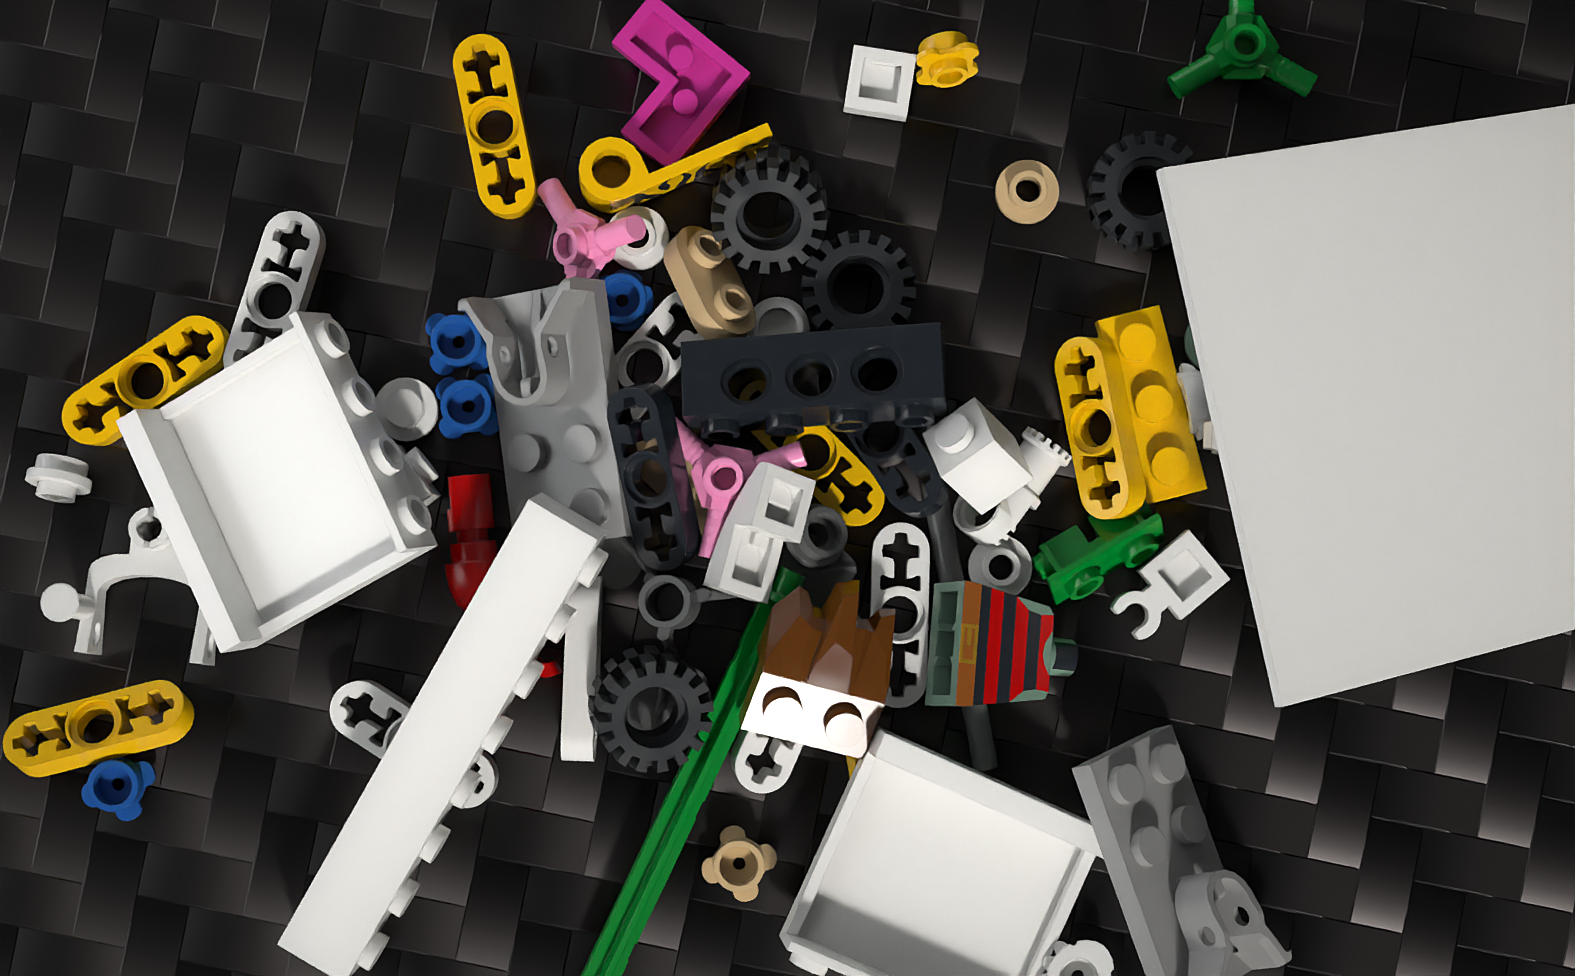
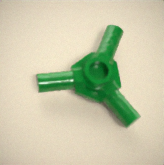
M1229 0V15L1224 16L1205 48L1207 54L1170 75L1167 79L1173 93L1179 99L1219 76L1223 80H1261L1263 75L1305 98L1317 80L1318 75L1277 53L1279 49L1278 43L1261 15L1254 14V0Z

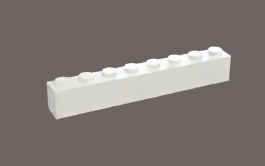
M542 492L528 499L277 945L329 976H352L360 966L370 971L390 938L380 932L389 915L392 913L400 918L420 886V883L411 879L421 859L431 864L451 832L449 828L442 825L452 805L463 809L480 782L482 775L473 770L484 750L494 754L512 726L513 720L504 715L515 695L526 699L538 681L545 665L538 662L536 658L547 639L557 644L575 616L577 610L569 606L568 602L579 583L589 588L606 562L609 554L600 549V546L608 534L607 530Z

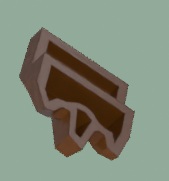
M860 580L837 582L822 609L812 606L808 591L800 586L775 604L771 609L757 646L759 663L738 716L741 729L863 759L884 708L889 688L895 609H878L869 619H860L857 614Z

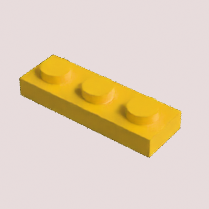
M1156 305L1098 320L1095 322L1098 338L1110 342L1116 348L1120 357L1146 485L1145 500L1147 504L1206 490L1207 485L1194 435L1190 434L1187 423L1189 421L1181 386L1178 385L1177 371L1160 306Z

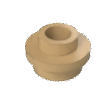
M1021 160L1009 165L999 176L995 187V198L1001 212L1010 220L1021 224H1033L1045 219L1055 208L1059 197V185L1054 173L1046 165L1035 160ZM1024 180L1034 182L1039 189V197L1032 202L1021 200L1016 193V186L1019 182Z

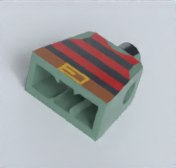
M972 581L935 583L925 705L973 706L1045 699L1049 692L1050 675L1069 677L1075 671L1078 662L1077 645L1072 639L1053 637L1054 613L1049 606Z

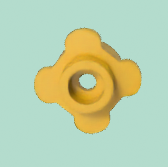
M946 31L931 35L924 39L918 47L919 53L916 56V62L921 67V70L916 73V79L921 85H934L940 88L953 87L963 83L967 78L974 76L978 72L977 63L973 61V58L979 55L978 46L975 43L968 42L967 36L961 32Z

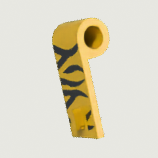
M765 123L650 174L641 155L632 144L624 139L615 137L598 139L586 148L580 159L579 184L581 192L588 204L598 211L611 214L617 213L625 208L637 206L722 169L727 163L734 168L736 156L745 151L750 160L755 159L756 149L768 147L773 134L768 123Z

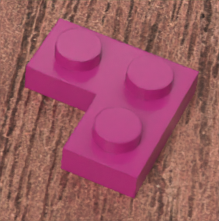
M645 0L612 41L613 48L659 84L623 127L621 133L622 136L662 168L686 158L751 78L750 72L661 0Z

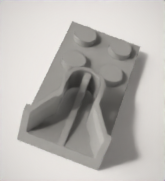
M571 277L563 279L558 286L492 299L469 297L459 300L458 311H466L486 342V357L494 387L512 528L528 499L542 492L607 530L608 534L605 539L633 536L607 421V406L611 397L619 391L605 280Z
M1172 725L1151 729L1071 768L1146 976H1243L1251 970L1283 966L1292 959L1291 950H1284L1266 926L1263 910L1245 880L1235 872L1223 869ZM1238 906L1247 911L1249 923L1242 921Z

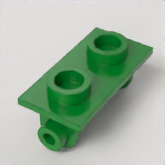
M1144 500L1139 511L1128 518L1099 519L1092 515L1088 517L1090 526L1098 536V538L1091 542L1087 541L1076 524L1038 546L1040 553L1033 556L1031 561L1043 580L1047 578L1052 598L1056 605L1068 598L1078 600L1090 595L1101 586L1104 581L1103 577L1124 565L1128 568L1138 566L1146 562L1157 552L1159 544L1165 542L1162 520L1158 513L1153 515L1146 500Z

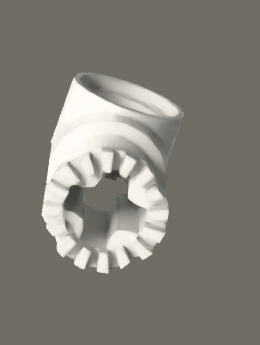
M1029 426L1021 435L1024 441L1019 448L1034 479L997 504L993 517L981 526H975V517L979 515V512L961 495H959L954 505L953 518L956 526L981 546L992 547V544L998 546L1001 544L1000 539L1002 538L1007 541L1010 537L1007 533L1010 530L1013 533L1015 532L1016 525L1029 508L1032 510L1037 509L1041 503L1039 495L1059 467H1066L1072 459L1059 445L1054 444L1051 447L1049 444L1052 441L1049 438L1043 441L1045 436Z

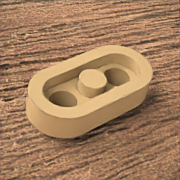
M688 226L683 228L666 245L663 259L693 326L706 340L745 337L755 326L756 312L731 258L728 259L721 252L722 240L715 242L712 231L698 226Z

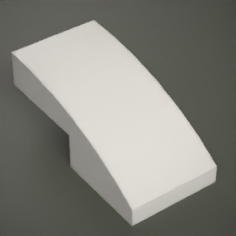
M760 462L742 488L724 523L710 559L703 585L752 602L767 604L783 542H801L816 481L771 463Z

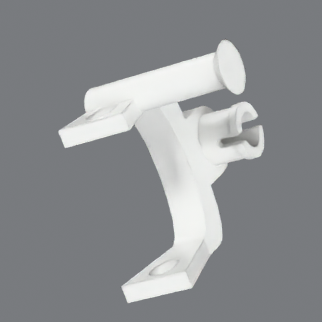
M155 507L143 508L131 517L128 525L131 538L129 554H113L92 562L88 571L85 595L77 593L71 585L65 583H55L43 592L40 600L41 610L48 619L55 622L67 621L70 618L80 620L74 652L102 655L106 591L111 584L130 578L159 577L189 585L163 525L160 535L154 540L152 538L153 528L161 522ZM199 607L189 663L215 666L216 642Z

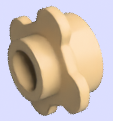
M736 825L728 826L720 834L721 844L714 856L704 860L702 875L707 882H719L725 889L733 891L734 897L742 902L751 901L758 895V883L764 872L774 868L776 865L777 854L771 845H759L747 838L742 827ZM736 858H743L746 865L743 869H736L733 866V861Z

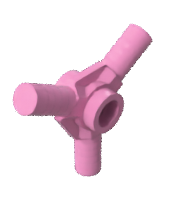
M557 178L544 181L537 189L538 195L558 225V230L553 238V252L557 261L564 265L566 278L596 279L605 264L614 258L616 248L641 240L646 234V225L638 215H630L610 223H605L604 219L583 209H577Z
M675 417L684 459L693 466L690 472L701 506L708 508L698 556L711 559L721 530L738 495L760 462H768L789 471L808 465L800 441L754 456L750 450L714 444L710 447Z

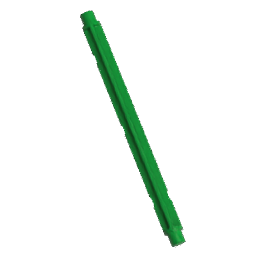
M780 565L773 580L768 603H757L739 641V647L733 659L729 662L712 698L714 712L706 713L713 722L711 731L708 733L700 730L698 734L705 744L698 752L689 746L686 753L689 761L679 767L581 976H622L632 949L637 944L696 821V815L701 804L705 801L740 728L738 716L759 663L757 646L771 609L796 588L803 586L806 577Z

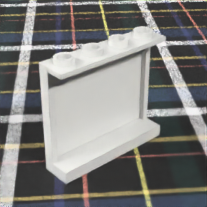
M293 312L288 315L293 324V328L160 409H135L116 421L220 653L257 647L438 546L430 529L432 519L429 510L424 502L413 493L403 471V455L394 440L386 435L375 411L377 408L376 397L367 382L359 377L349 356L350 343L340 324L332 319L328 313Z
M876 725L863 759L858 760L779 937L786 949L792 952L789 960L793 964L819 976H825L828 968L846 976H1040L1045 970L1042 960L1045 956H1051L1054 945L1060 937L1095 856L1103 858L1089 820Z

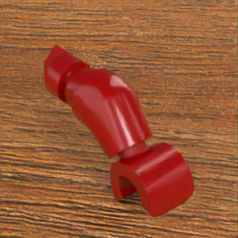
M490 474L448 477L451 509L446 510L448 532H456L457 544L450 545L452 564H445V573L449 591L457 606L464 611L469 606L498 554L496 540L489 541L488 528H495ZM540 657L536 658L538 662L545 665L540 677L548 678L564 672L559 659L545 660Z

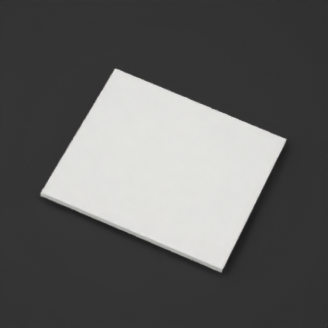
M1575 104L1170 166L1157 170V179L1275 707L1292 705L1574 630Z

